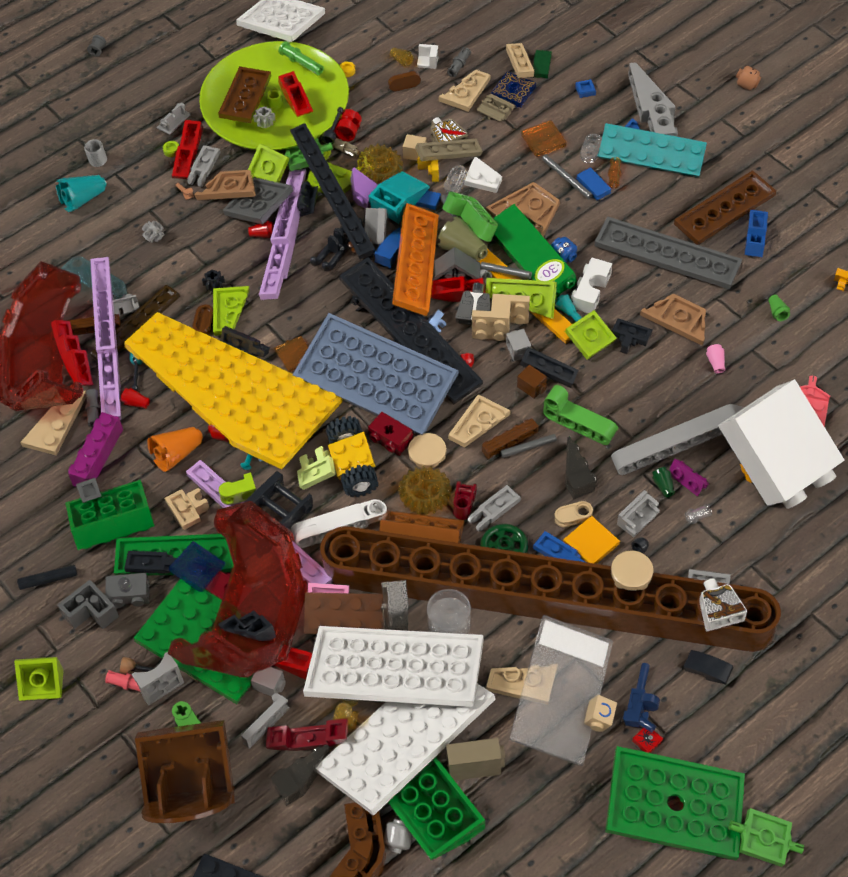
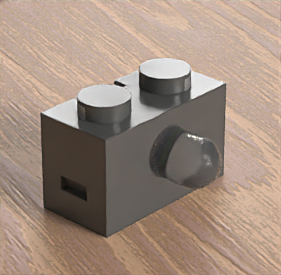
M146 573L106 576L105 596L114 604L115 608H121L130 603L133 606L149 604L150 582Z

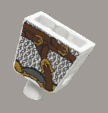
M709 579L704 582L706 590L701 592L699 601L706 632L745 620L747 610L730 585L727 584L719 587L715 579Z

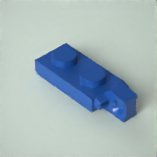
M546 531L533 545V549L544 556L585 562L581 559V555L578 554V550Z

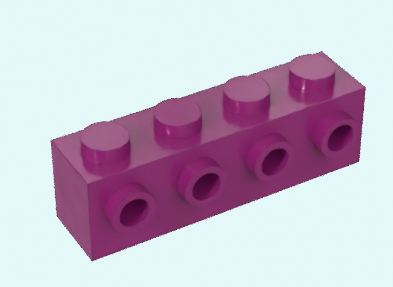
M102 412L99 418L95 420L91 433L86 436L85 444L82 449H79L75 462L69 467L68 475L73 486L93 478L97 479L123 431L119 417Z

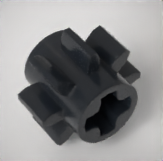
M210 270L204 273L205 278L202 279L203 286H206L207 291L213 292V288H223L222 283H225L224 276H221V271Z

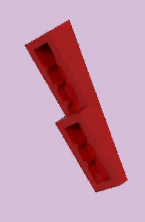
M185 120L180 146L177 147L172 178L188 179L204 129L201 121Z

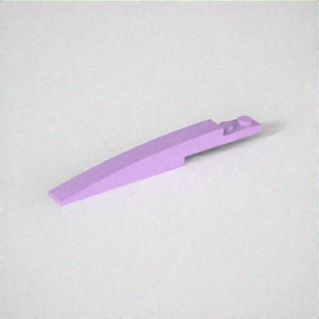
M306 169L289 170L286 184L291 185L294 191L279 206L270 239L272 248L259 292L261 300L278 299L283 279H287L300 219V211L297 205L300 195H302L301 185L306 180Z
M109 257L94 258L90 260L101 413L104 412L117 416L121 420L120 377Z

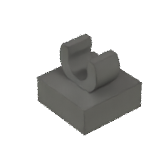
M95 478L76 484L82 503L101 497Z

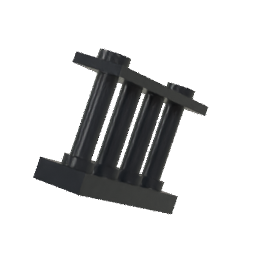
M276 471L223 522L225 533L230 537L235 532H240L256 544L257 557L261 558L272 550L273 545L305 514L310 513L313 508L312 495L309 493L302 500L284 487L283 474ZM276 493H280L297 506L289 513L270 498ZM262 506H267L284 519L276 526L257 511ZM249 519H254L270 532L262 539L245 527L244 524Z

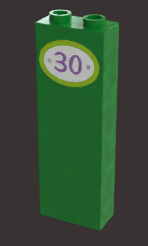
M515 204L493 218L498 224L493 238L519 269L532 272V277L529 280L557 282L555 299L577 283L573 270Z

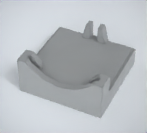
M169 652L164 654L161 663L155 669L148 672H134L132 674L148 706L184 684L179 667Z

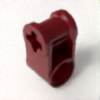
M457 481L453 500L454 516L457 519L465 520L471 515L477 493V484L467 485Z

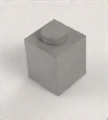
M262 663L259 664L251 679L254 690L271 697L275 693L282 692L286 684L283 671Z

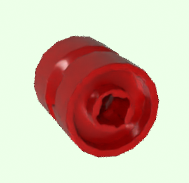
M345 109L335 127L334 132L340 140L347 142L354 140L362 122L361 115L354 110Z

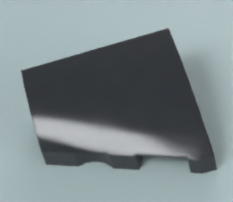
M254 610L240 619L233 615L218 624L221 630L258 641H268L276 638L273 625L263 615L259 616Z

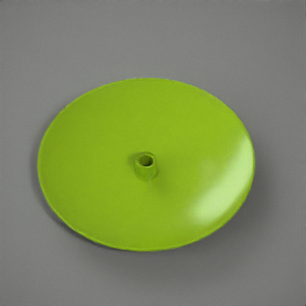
M284 41L259 43L233 52L212 68L201 87L200 109L208 126L217 135L232 144L257 150L259 143L273 150L297 147L290 130L303 123H306L314 139L323 135L326 130L331 129L338 113L337 109L342 107L345 110L348 102L349 86L345 73L334 59L314 47L289 42L292 47L299 48L302 54L324 66V71L319 76L301 64L290 61L287 56L280 55L278 52L279 47ZM239 66L271 72V79L257 110L261 107L271 108L272 113H275L273 125L268 128L258 127L257 122H254V118L251 124L219 118L218 112ZM292 71L295 72L298 81L301 82L313 109V112L299 117L291 109L278 83V76Z

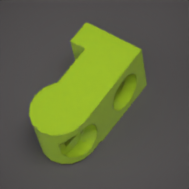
M251 472L244 474L243 480L233 483L224 482L219 486V495L222 503L231 505L243 502L256 491Z

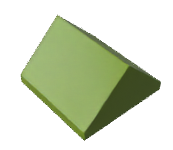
M57 657L18 659L14 661L19 701L62 697L63 668Z

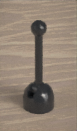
M342 107L337 109L338 113L331 129L326 130L322 135V140L327 144H334L336 133L334 129L340 115L344 112Z

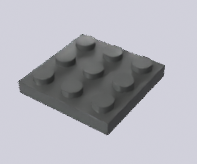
M253 177L255 197L234 198L223 209L225 216L263 224L294 190L288 184Z

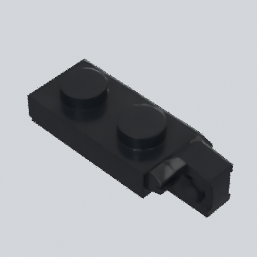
M227 326L222 328L220 341L255 357L260 356L264 358L269 354L270 347L260 344L261 341Z
M128 551L124 569L125 572L165 574L170 573L172 568L177 569V565L178 568L182 569L183 565L178 563L181 558H173V555H169L167 552Z

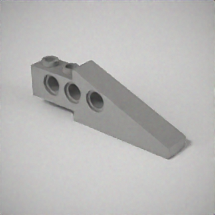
M636 62L629 63L628 76L640 122H648L650 132L677 137V127H674L675 105Z

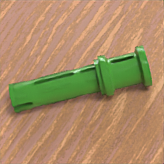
M284 41L280 45L279 54L287 56L290 61L301 64L318 76L324 71V66L302 54L299 48L292 47L289 42Z

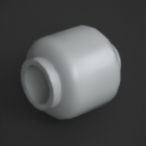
M394 819L393 822L387 823L383 840L384 844L389 846L388 851L400 854L401 850H408L413 836L402 821Z

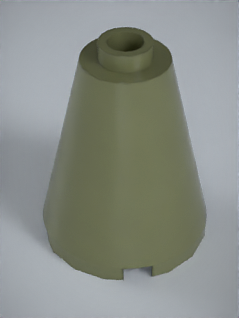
M454 217L453 219L455 220L452 222L448 221L443 226L438 237L441 240L438 245L443 250L449 251L455 247L477 261L486 257L488 253L487 245L477 237L463 219Z

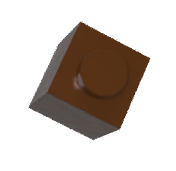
M528 365L517 376V387L534 399L539 394H543L547 388V376L531 365Z

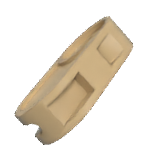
M585 501L562 506L555 512V523L563 528L583 523L592 516L593 508L590 503ZM585 508L589 513L587 515H580L578 510Z

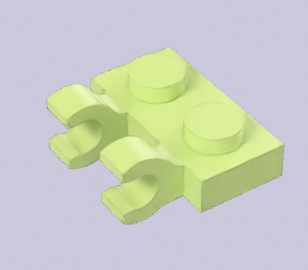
M322 446L315 449L316 462H314L313 458L308 459L307 454L299 458L302 469L298 470L297 474L299 487L303 490L336 475L333 458L330 457L328 450H323Z

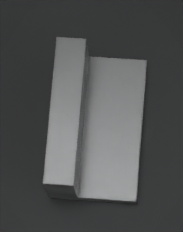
M366 208L365 232L371 239L372 244H381L386 239L387 209Z

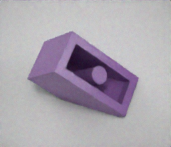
M354 167L350 178L353 200L357 205L366 209L370 207L368 196L378 184Z

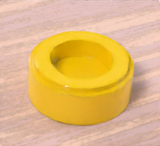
M343 62L339 65L346 77H351L355 74V65L352 62Z

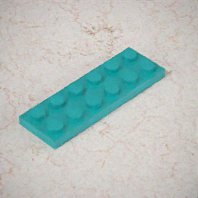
M606 123L598 158L699 177L707 142Z

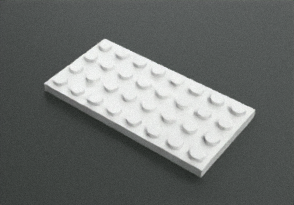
M319 626L303 690L304 697L474 707L484 641L483 635Z
M477 683L474 707L385 702L352 732L346 741L340 743L316 765L315 769L318 774L374 816L434 759L447 744L454 740L495 701V696Z

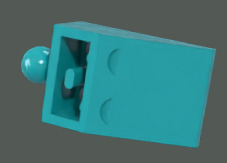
M401 171L378 184L368 196L370 206L376 209H387V218L399 224L403 219L406 203L415 205L430 186Z

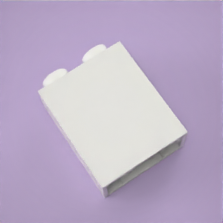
M795 379L776 386L718 425L767 506L783 502L786 509H789L801 503L807 498L803 490L805 487L813 483L815 488H819L836 478L832 469L844 461V458Z

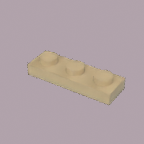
M506 44V51L517 77H534V69L523 44Z

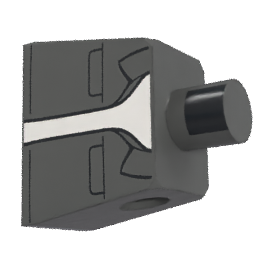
M474 283L472 292H463L456 313L457 324L472 325V310L491 311L490 294L483 293L484 284Z

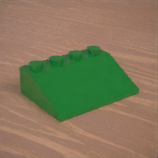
M141 480L100 492L101 497L82 503L81 498L66 502L70 529L77 550L88 549L100 543H108L113 539L127 537L132 533L146 531L155 526Z
M436 757L387 802L431 861L465 844L485 830V819Z

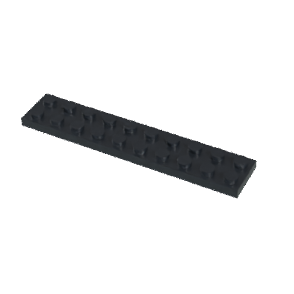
M368 257L339 275V280L398 344L458 370L459 373L446 395L453 405L483 385V380L421 314L392 304L394 284Z

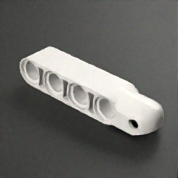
M373 499L295 523L291 527V532L296 545L300 548H305L321 543L324 536L337 527L349 526L364 529L369 524L380 521L383 515L387 513V507L382 501Z

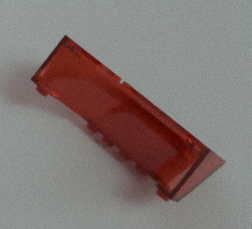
M42 261L14 289L11 298L14 299L11 308H6L2 319L4 326L0 333V401L14 411L73 404L83 394V387L80 382L76 381L70 387L63 384V361L51 326V322L54 320L63 321L70 300L80 292V276Z
M252 501L218 509L216 512L214 526L220 534L226 537L234 566L212 631L201 634L199 640L192 644L183 638H177L171 642L167 654L182 664L245 678L288 658L305 602V592H308V583L302 577L300 569L303 566L299 553H295L292 543L294 541L293 533ZM254 610L259 616L263 615L273 625L276 638L268 641H258L221 630L218 624L233 615L240 619Z

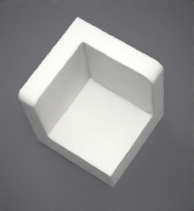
M419 44L417 67L436 69L439 58L438 45Z

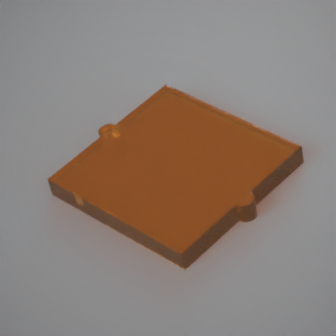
M299 336L293 340H287L286 343L275 347L274 350L287 371L291 372L296 370L308 346L302 336Z

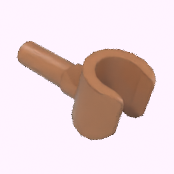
M179 183L176 184V187L183 193L185 200L194 197L191 187L185 189Z

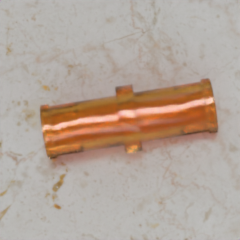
M614 157L610 159L608 186L611 189H614V184L615 189L620 184L619 178L622 171L620 169L621 159L619 157H616V162H614Z

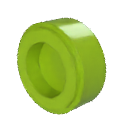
M175 141L166 142L163 145L164 155L175 157L179 144Z

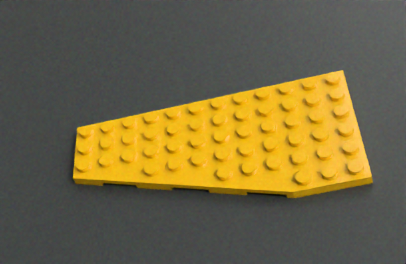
M158 312L125 341V348L148 365L166 386L184 398L192 406V409L209 425H213L220 431L233 447L279 469L285 467L343 402L342 398L336 396L333 392L325 391L318 385H312L300 377L293 376L288 371L207 334L198 332Z

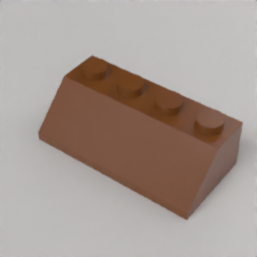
M387 510V513L380 520L379 531L461 543L464 520Z

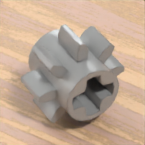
M261 107L256 110L254 122H257L258 127L268 128L273 125L275 113H272L271 108Z
M148 221L142 227V230L145 231L143 237L149 242H158L165 235L162 232L164 228L157 221H152V223Z

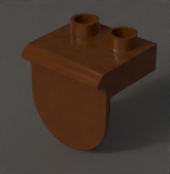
M224 720L137 733L135 744L144 799L141 813L145 821L152 823L185 822L213 815L224 810L230 804L235 803Z

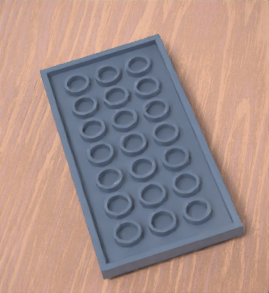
M328 313L294 371L293 376L300 377L312 385H318L325 391L333 392L336 396L341 397L342 400L376 416L384 412L411 428L413 433L423 435L426 433L459 372L450 366Z

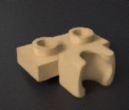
M199 488L187 493V496L181 489L165 497L167 505L183 530L201 522L199 515L209 510L207 499H202Z

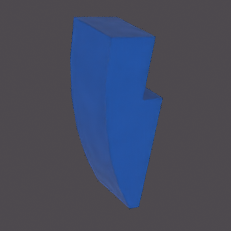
M750 210L744 255L763 257L768 212Z
M401 228L394 230L375 251L376 263L389 268L393 266L396 259H398Z

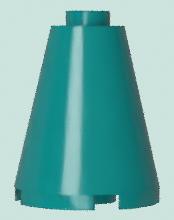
M100 175L60 178L56 181L59 182L56 185L59 201L61 204L65 203L67 207L64 209L68 212L75 211L104 192L106 187V181Z

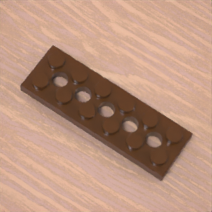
M752 170L674 219V225L696 245H699L749 213L750 210H754L776 196L777 191ZM734 198H738V199L741 198L742 200H741V201H737V200H735ZM695 223H702L703 225L698 226Z

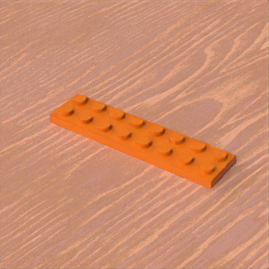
M406 203L403 211L392 304L427 316L430 308L439 214Z

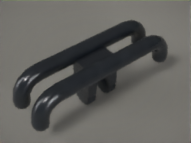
M342 226L335 228L333 236L330 235L327 238L328 244L318 257L312 256L310 258L312 266L316 267L322 263L323 270L329 272L349 249L348 243L350 241L348 238L345 241V232ZM330 251L336 253L329 263L323 262Z

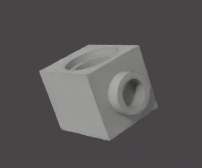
M514 330L506 334V346L513 361L521 360L527 347L531 348V343L525 330Z

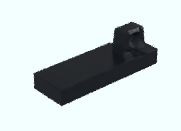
M527 347L520 363L525 368L531 365L548 378L570 388L579 371L530 347Z

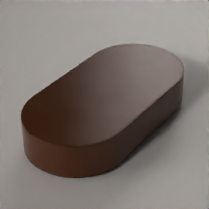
M411 71L392 76L388 80L390 90L400 91L416 87L420 84L421 78L418 72Z
M204 304L196 309L192 328L208 335L213 325V307Z

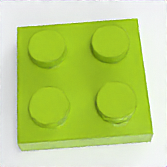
M259 143L248 170L251 171L255 178L280 183L290 158Z
M595 310L564 331L587 360L617 339Z

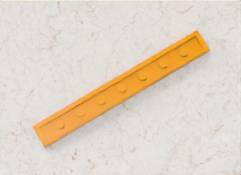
M487 249L486 257L478 261L480 265L481 262L508 267L489 249ZM489 271L492 274V278L522 280L519 276ZM555 308L554 319L529 311L565 344L571 340L564 331L572 324Z

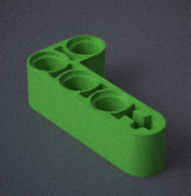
M449 192L442 209L450 214L461 216L477 237L491 242L498 227L497 222L475 198L456 192Z
M554 385L544 400L543 412L548 419L600 444L608 445L618 430V426L613 421L568 401V392L560 385Z

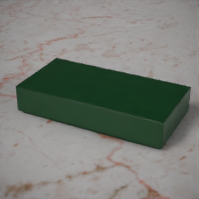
M536 50L533 64L535 78L548 79L552 51Z

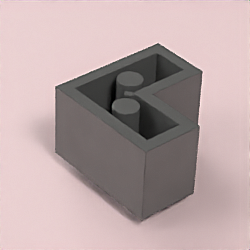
M455 247L434 261L432 280L464 276L465 280L481 278L480 262Z
M91 580L87 581L57 605L62 616L74 629L89 617H92L102 629L119 617L114 604Z

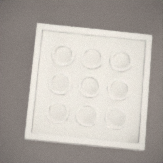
M260 0L236 21L237 26L244 29L254 30L258 33L292 42L325 14V8L299 0Z

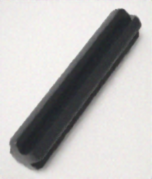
M70 565L18 578V587L22 590L77 576V568L75 565Z

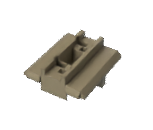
M490 94L486 96L484 101L482 100V104L477 108V111L487 115L489 120L493 118L501 122L507 119L515 105Z

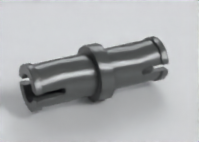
M463 47L458 56L454 57L451 67L447 70L449 76L456 77L460 69L465 66V61L471 54L469 48Z
M89 389L86 391L87 405L85 410L88 415V426L94 427L95 420L99 418L101 407L98 404V391Z

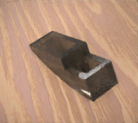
M406 580L382 583L384 629L408 631Z

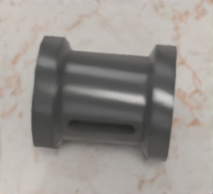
M94 35L92 43L87 47L88 53L95 57L100 56L102 47L106 45L105 38L100 35Z

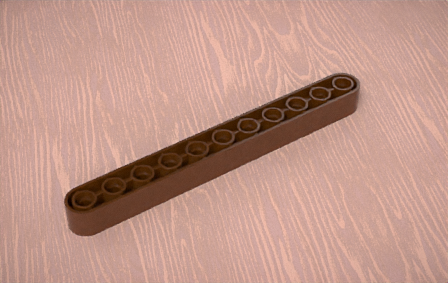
M349 526L337 527L329 531L324 536L320 546L323 568L326 574L332 578V584L347 585L352 590L755 652L769 646L774 638L781 616L780 605L769 592L758 588L728 584L747 610L745 620L706 632L699 601L701 592L706 590L704 586L706 580L653 573L646 589L626 590L616 587L611 575L612 566ZM501 581H510V583H502ZM717 582L719 587L727 585L726 583ZM541 587H549L552 589H542ZM582 593H589V594H592V595H591V596H585V595H582ZM623 599L632 600L633 602H626ZM664 606H672L674 607V609L666 608ZM747 618L755 619L758 622L751 621Z

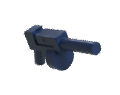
M642 663L637 687L631 690L628 708L624 712L623 720L626 726H641L652 733L656 725L648 721L649 713L643 712V710H658L660 699L654 694L646 693L645 686L650 665Z

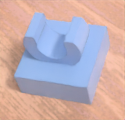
M439 309L427 320L438 333L441 332L438 325L442 328L446 326V322L441 319L444 314Z

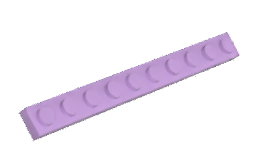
M201 460L186 471L187 476L230 515L243 503L226 505L221 502L219 486L225 481ZM249 519L244 524L245 527L262 539L270 532L254 519ZM286 535L273 545L271 551L305 582L332 583V578L326 574L324 568Z

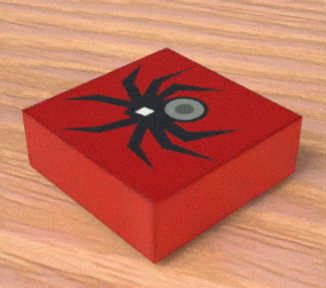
M643 728L633 737L632 741L644 752L651 753L663 741V738L656 731L651 733Z

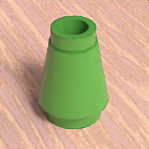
M772 295L768 301L773 318L777 321L788 319L790 308L778 295Z

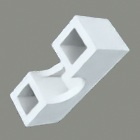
M591 258L589 264L586 263L583 270L584 275L579 277L577 283L578 288L571 295V300L576 310L590 313L596 309L599 303L600 290L593 288V286L606 287L611 276L612 263Z

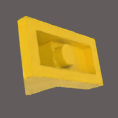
M418 157V170L428 169V175H432V182H439L438 160L421 161L420 157Z

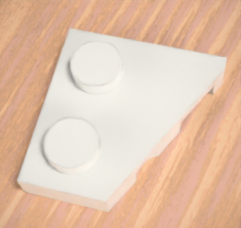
M474 157L464 179V185L494 193H497L502 182V176L477 157Z

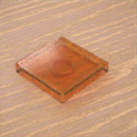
M552 120L521 131V136L536 157L567 146L566 140Z

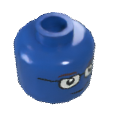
M558 237L551 244L553 249L566 263L574 261L577 257V246L567 237Z

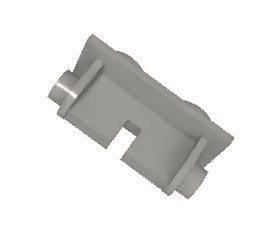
M177 103L172 113H169L164 119L160 120L161 123L157 129L171 135L191 113L185 111V104Z
M126 294L120 299L113 298L114 314L120 315L119 309L123 308L124 314L136 312L139 309L136 295Z

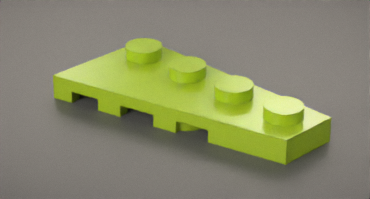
M487 278L486 293L490 294V298L493 297V294L530 296L529 311L554 319L557 282Z

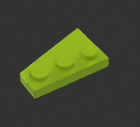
M249 286L213 288L214 336H221L224 326L235 329L250 292Z

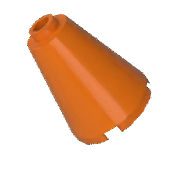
M195 427L153 435L147 440L150 455L154 453L156 459L153 461L158 468L166 472L202 443L203 435Z

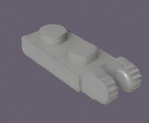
M203 145L191 168L188 184L192 185L196 180V175H200L197 185L203 187L206 177L210 174L220 155V149Z
M506 485L481 504L469 516L468 521L472 524L483 515L485 518L476 526L478 531H482L490 523L492 524L519 503L521 497Z

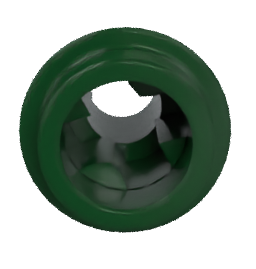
M667 467L654 470L652 472V479L663 496L670 497L674 495L671 471Z

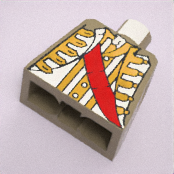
M435 118L431 122L430 137L432 142L468 139V133L451 118L441 121L440 118Z

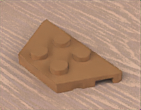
M250 170L219 172L214 179L205 185L206 189L203 192L197 191L195 193L197 200L255 197L256 195L253 175Z
M672 294L664 300L655 302L653 307L641 310L640 316L703 346L705 340L706 309Z

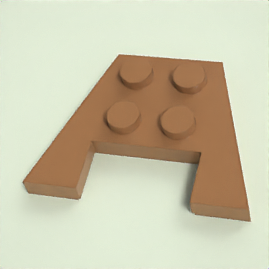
M532 182L487 206L486 211L495 217L515 204L544 237L560 205V200Z

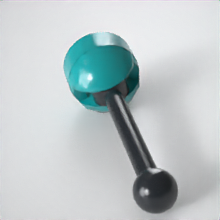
M130 353V361L135 365L134 383L131 388L138 391V365H141L143 361L141 359L138 360Z

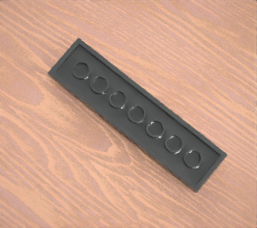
M608 216L594 245L726 289H731L742 264L741 258Z

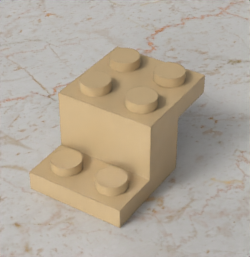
M493 294L491 311L472 310V338L480 340H506V334L510 331V323H529L530 296Z

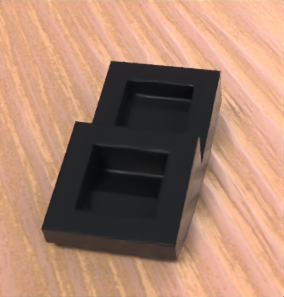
M695 650L690 651L684 664L686 672L703 675L708 681L725 685L734 668L728 662Z

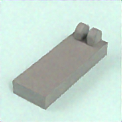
M278 693L273 694V704L241 735L243 744L249 749L267 732L268 727H272L290 709L286 705L288 700Z

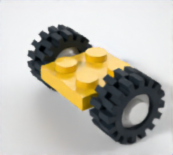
M344 416L340 420L337 418L335 419L336 422H330L331 425H328L326 429L330 442L328 447L333 458L337 477L341 480L347 496L354 497L356 495V498H358L360 495L366 496V493L371 494V490L375 491L379 482L373 468L376 466L366 435L362 432L360 422L356 417L351 418V416L345 418Z

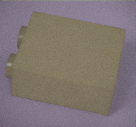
M498 738L446 745L448 772L454 781L501 775V767H505L504 746L499 745Z

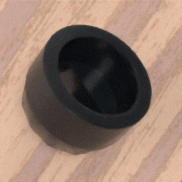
M639 537L632 541L631 547L633 551L645 553L649 547V542L646 538Z

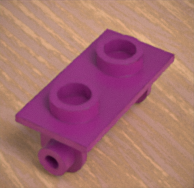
M674 459L669 469L671 476L698 497L702 488L705 489L709 485L707 479L697 472L694 473L693 469L687 466L684 461Z

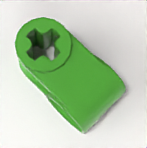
M180 701L173 706L172 714L178 726L201 723L188 703Z

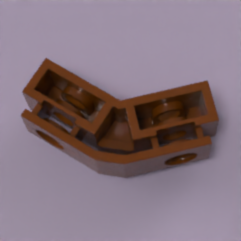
M356 802L344 804L351 848L329 877H379L386 860L379 811L373 816ZM370 819L373 820L374 832L372 833L368 830L367 824ZM379 841L380 849L377 861L369 871L368 865L372 852H374L373 842Z

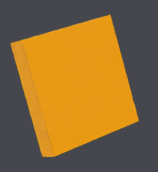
M593 516L589 517L563 539L564 543L578 550L582 560L594 564L601 561L620 544V540Z

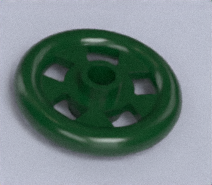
M498 524L489 528L484 533L481 539V546L527 553L528 540L524 532L518 527L511 524ZM505 532L512 533V538L507 535H504ZM493 535L498 536L495 542L490 540ZM514 542H520V549H514Z

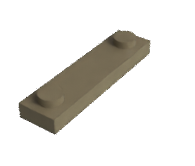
M477 139L417 143L415 147L421 161L481 156L483 152Z

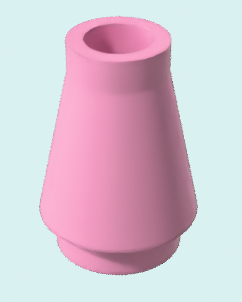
M720 344L709 346L706 355L714 369V373L724 372V348Z

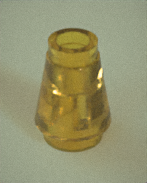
M392 48L390 51V56L402 66H410L414 61V55L411 51Z

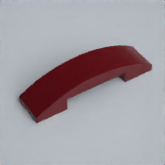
M348 719L328 720L326 725L291 729L287 725L268 727L266 748L271 750L298 751L320 749L340 744L347 740Z

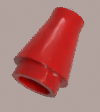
M266 221L263 224L249 227V236L271 238L274 223Z
M125 388L120 401L126 406L147 409L150 398L145 397L132 388Z

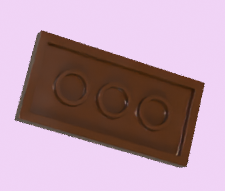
M239 66L218 112L219 118L251 124L271 79V72Z
M305 592L304 634H317L319 626L387 630V594Z

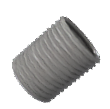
M93 139L85 144L84 150L92 166L100 167L107 162V156L101 141Z

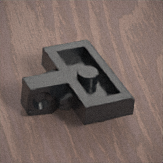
M619 318L612 329L615 337L620 338L619 341L622 342L620 352L625 354L628 353L631 345L640 344L646 346L653 329Z

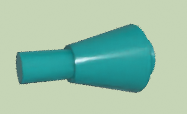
M568 294L560 295L555 300V308L572 317L576 322L582 318L577 313Z

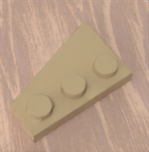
M474 70L463 78L459 85L451 87L445 95H440L439 102L469 112L490 81V74Z
M477 395L449 433L448 439L466 447L511 415V410Z

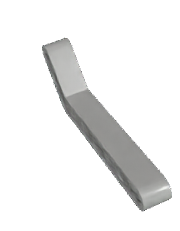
M734 404L725 405L615 451L611 458L617 472L620 475L628 474L722 435L723 433L718 425L744 407Z

